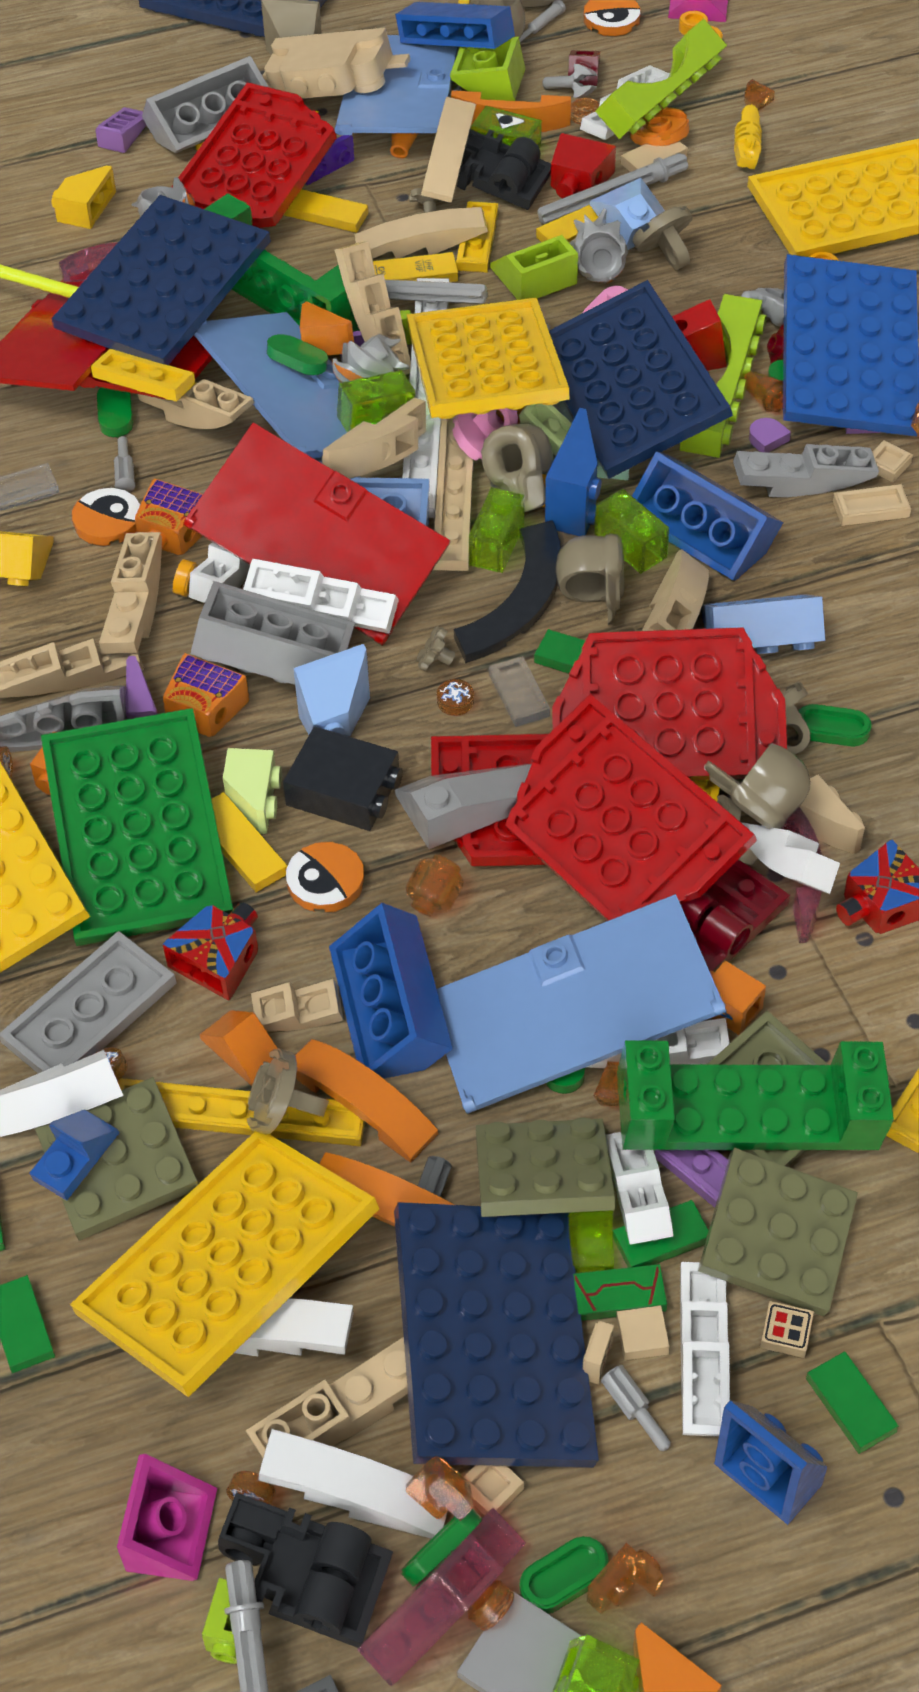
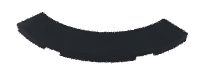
M553 520L519 529V538L525 553V565L521 578L510 596L486 616L465 626L453 629L455 642L465 663L486 657L506 647L508 641L520 633L525 634L548 608L558 586L556 562L557 555L561 549L558 532Z

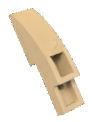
M205 379L194 385L177 402L138 394L140 401L162 409L166 421L196 429L223 427L233 422L254 404L252 397Z
M414 397L377 424L363 421L323 449L322 463L351 479L380 470L409 456L419 449L418 437L426 432V401Z
M160 532L126 533L111 580L115 593L99 641L102 654L138 653L141 639L149 638L160 580L162 536Z
M683 549L677 552L649 607L653 610L642 631L693 629L705 598L709 570Z
M819 775L810 778L811 784L808 795L799 808L787 819V822L832 847L853 854L859 852L865 829L862 819L857 813L849 810L841 801L836 789L828 786Z
M404 1337L330 1385L326 1380L321 1381L247 1429L246 1433L261 1457L264 1458L272 1429L334 1446L393 1412V1403L408 1394Z

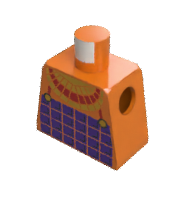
M154 478L135 515L137 532H160L162 536V550L176 555L185 554L202 537V535L184 526L183 522L203 494Z
M186 653L182 656L163 696L165 713L193 708L198 733L207 737L215 736L249 701L245 675Z

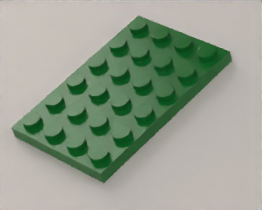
M193 708L41 735L62 867L91 916L73 927L76 946L107 941L118 931L129 937L181 927L206 906L213 905L228 914L233 911Z

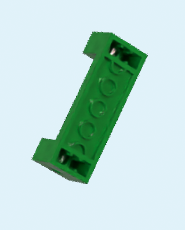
M229 193L204 209L252 225L251 207ZM264 249L231 289L270 314L287 312L299 326L302 304L307 301L351 321L353 332L360 331L343 284L339 265L317 280H314L311 276L302 273L286 261L277 258Z
M625 1040L617 1070L622 1150H733L734 1148L739 1150H879L894 1121L883 1042L840 1041L831 1065L670 1064L668 1041Z

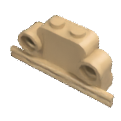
M386 28L275 38L271 45L273 53L265 65V72L262 76L264 80H268L270 88L298 94L301 98L344 95L353 89L357 93H370L380 89L385 84V69L408 67L411 58L410 54H392Z

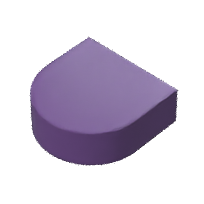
M772 418L755 420L751 424L749 431L750 443L760 452L767 453L789 442L791 432L785 426Z

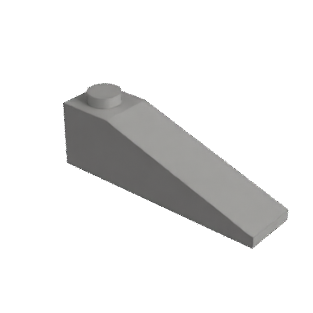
M125 685L86 688L1 715L0 753L40 750L42 748L41 735L50 734L53 731L61 732L127 720Z
M532 764L428 776L396 789L395 795L428 849H431L508 818L511 808L517 803V793L521 782L525 783Z

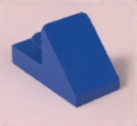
M85 1109L50 1123L49 1127L56 1140L29 1173L35 1182L66 1201L119 1134L117 1128Z

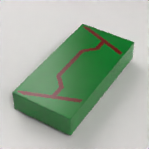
M660 1264L573 1274L578 1314H581V1321L617 1317V1311L661 1306L662 1312L667 1311V1300Z

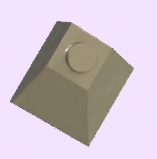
M261 0L266 50L271 55L273 53L271 45L275 38L322 34L319 2L308 0Z

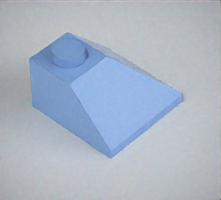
M642 178L591 200L589 204L598 217L603 208L607 209L606 223L617 220L621 222L620 234L625 239L628 250L635 247L632 242L634 234L639 229L645 232L650 228L648 226L650 220L665 211Z
M364 644L293 668L299 718L308 735L313 727L316 726L342 735L351 736L370 699L367 651Z

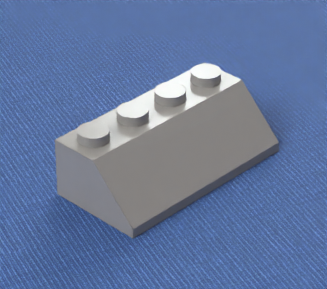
M248 56L147 98L142 118L157 143L174 153H178L206 140L247 82L266 87L269 86L252 57Z
M213 581L199 616L190 654L201 657L208 662H219L236 667L245 673H256L273 678L279 683L295 685L293 668L347 650L355 622Z

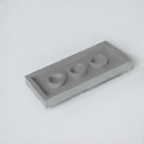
M118 931L1 1031L0 1041L37 1073H41L61 1063L65 1067L100 1052L177 984L175 974Z

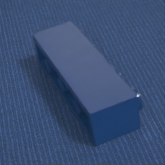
M414 2L395 14L401 43L496 49L515 36L510 6Z

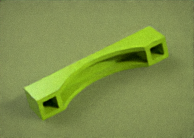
M705 19L701 20L672 48L673 61L671 72L667 79L654 83L626 81L595 112L619 139L628 132L634 135L646 124L644 118L648 122L651 121L662 110L660 105L665 109L677 98V95H682L692 85V82L695 84L707 70L710 71L722 60L719 54L727 45Z
M728 294L723 295L718 315L722 324L728 367L716 385L730 405L733 416L680 442V451L720 458L723 445H730L733 433V425L730 422H737L740 402H737V399H744L747 380L744 377L750 378L754 361L751 355L757 356L760 336H757V334L763 335L767 315L761 314L763 300Z

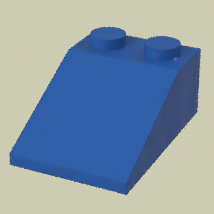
M579 408L547 473L545 490V522L553 520L557 531L576 536L586 535L590 525L597 524L601 506L596 504V500L601 490L602 480L597 478L598 463L587 411L584 408Z
M731 1400L725 1405L714 1464L788 1525L823 1485L828 1466L823 1463L822 1457L814 1448L805 1443L800 1445L790 1437L782 1423L774 1416L767 1413L763 1415L753 1406Z

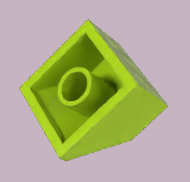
M512 37L496 49L460 47L450 73L451 80L467 91L481 92V99L515 101L526 69L519 37Z

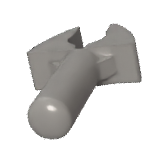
M574 64V73L572 75L545 77L543 79V87L545 89L572 88L574 90L573 98L581 99L591 94L597 86H583L579 81L587 75L597 76V74L584 65Z

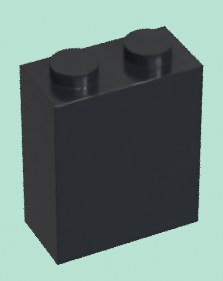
M314 726L283 780L286 806L371 831L376 819H382L385 815L388 797L392 789H398L401 784L403 769L399 768L398 751Z

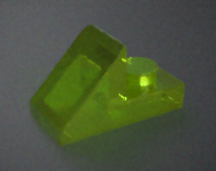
M613 1210L568 1212L569 1239L575 1273L614 1269Z

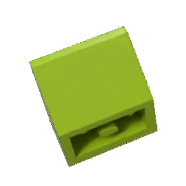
M563 235L497 259L490 263V268L517 300L536 297L538 299L577 284L578 252Z

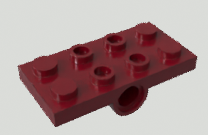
M737 860L701 897L680 904L709 971L715 972L724 961L730 962L789 904L790 894L742 861Z

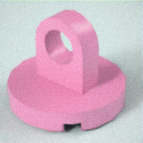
M508 408L498 409L504 416V422L496 414V410H491L486 414H458L453 418L452 422L455 424V427L452 429L453 436L459 447L471 459L477 461L480 458L482 460L481 451L484 440L492 431L502 426L517 424V410Z

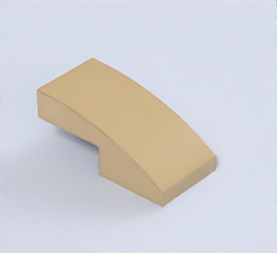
M334 979L294 990L291 983L288 982L251 993L253 1011L267 1032L301 1030L344 1021L339 990Z

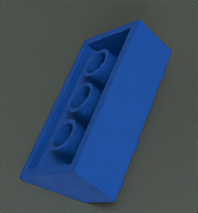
M657 451L623 511V514L631 519L646 515L654 533L733 581H736L767 553L784 523L676 458Z
M385 903L379 904L332 943L329 949L356 1060L385 1079L426 1070L452 1050L453 1047L417 916Z

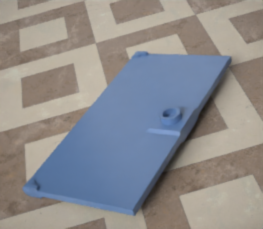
M388 35L393 55L410 54L411 59L408 67L385 69V84L376 91L357 93L353 89L351 92L344 94L335 125V133L338 135H352V133H436L445 99L449 97L453 81L450 78V73L457 57L458 47L401 43L399 35Z
M287 312L205 320L194 334L244 395L253 398L255 408L285 442L314 459L322 457L324 448L363 421L377 424L383 420L369 404L357 407L352 406L353 402L360 396V393L355 389L342 385L337 380L333 372V363L329 359L325 372L319 375H306L272 360L267 355V340L273 335L285 334L301 340L300 326Z
M676 894L574 935L568 934L533 948L529 953L437 989L453 1047L446 1056L458 1088L462 1107L467 1114L621 1054L625 1040L654 1041L727 1012L726 1005L716 988Z

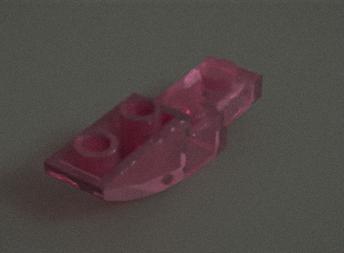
M494 1508L490 1509L482 1517L483 1519L479 1525L426 1578L416 1585L358 1647L357 1650L390 1686H393L451 1628L504 1571L503 1568L526 1544Z

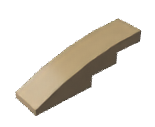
M446 97L421 192L422 196L452 203L475 112V103Z
M481 207L415 214L385 222L354 235L356 243L369 242L372 259L390 251L393 252L397 259L425 247L429 255L437 254L488 232L483 209Z
M360 242L335 249L343 284L364 341L366 342L377 334H382L391 339L401 338L400 342L391 349L402 363L409 365V369L398 370L394 374L396 378L409 374L411 361L399 307L390 306L384 274H375L369 242Z
M92 638L59 651L55 643L52 642L0 661V698L35 696L68 691L126 676V659H128V656H136L142 670H144L139 650L138 653L102 654L101 648L97 646Z

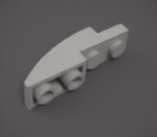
M806 444L802 454L737 451L733 460L740 485L764 486L769 497H797L827 493L860 484L877 477L879 473L871 448L859 446Z

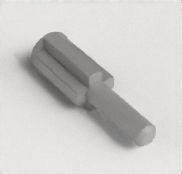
M121 436L118 438V456L114 459L115 488L131 492L135 488L134 464L132 457L128 454V439Z
M616 1366L607 1372L601 1379V1383L629 1420L636 1418L660 1451H666L670 1447L671 1442L647 1409L650 1402L624 1366Z

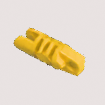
M748 104L743 108L741 121L737 123L734 131V152L737 166L749 169L756 168L762 148L760 114L758 108L752 104Z

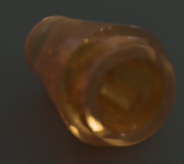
M756 371L747 373L744 377L747 380L746 390L768 412L782 411L783 381Z

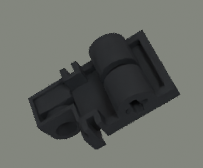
M470 129L457 187L465 191L466 187L473 180V187L529 210L551 175V163L540 159L541 153L538 145L527 137H519L509 146L502 143L504 136L502 134L494 138V131L492 130L483 135Z
M236 1492L218 1539V1547L223 1555L234 1561L249 1560L252 1565L261 1564L254 1581L257 1602H263L264 1598L271 1600L273 1603L269 1611L270 1615L360 1648L393 1551L371 1543L372 1539L366 1532L352 1525L341 1522H329L325 1526L310 1520L312 1515L306 1513L301 1525L292 1522L296 1509L289 1507L288 1511Z

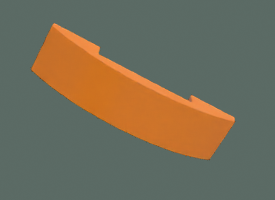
M451 91V98L476 104L471 128L484 131L492 130L496 133L529 134L553 131L571 125V96L541 95L540 102L484 100L481 99V92ZM495 114H506L524 119L525 122L502 129Z
M313 1039L295 1055L297 1060L296 1080L314 1093L321 1089L378 1131V1137L381 1142L410 1163L438 1135V1129L411 1101L385 1079L350 1055Z
M325 1152L319 1163L321 1166L375 1197L379 1210L372 1217L394 1227V1210L398 1202L455 1205L413 1183L353 1159Z

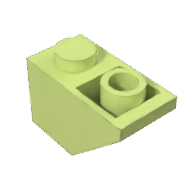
M228 748L223 773L225 794L260 834H267L269 819H276L277 796H273L274 789L281 788L282 768L281 766H275L273 750Z

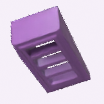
M124 107L99 124L95 129L98 147L125 153L146 127V123L142 118L143 111Z
M128 656V659H126L127 720L156 715L157 709L136 656Z

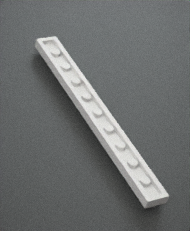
M417 278V281L449 282V279ZM415 301L414 313L448 309L449 302ZM412 345L408 401L414 397L426 401V432L418 437L419 449L404 458L402 478L429 479V518H435L441 418H431Z

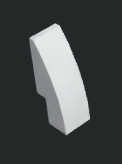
M212 542L208 548V558L190 572L189 598L205 603L213 581L240 588L247 578L250 565Z
M742 823L755 834L757 839L750 849L767 867L784 877L830 894L840 863L816 853L819 846L818 842L789 830L768 829L765 826Z
M104 1050L65 1067L61 1063L1 1089L0 1137L40 1127L81 1110H89L123 1096Z
M621 1132L606 1135L610 1167L630 1245L673 1237L669 1205L662 1187L660 1171L654 1151L622 1150Z

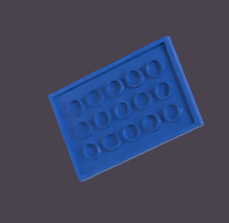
M787 254L784 262V421L917 437L919 433V348L916 270Z

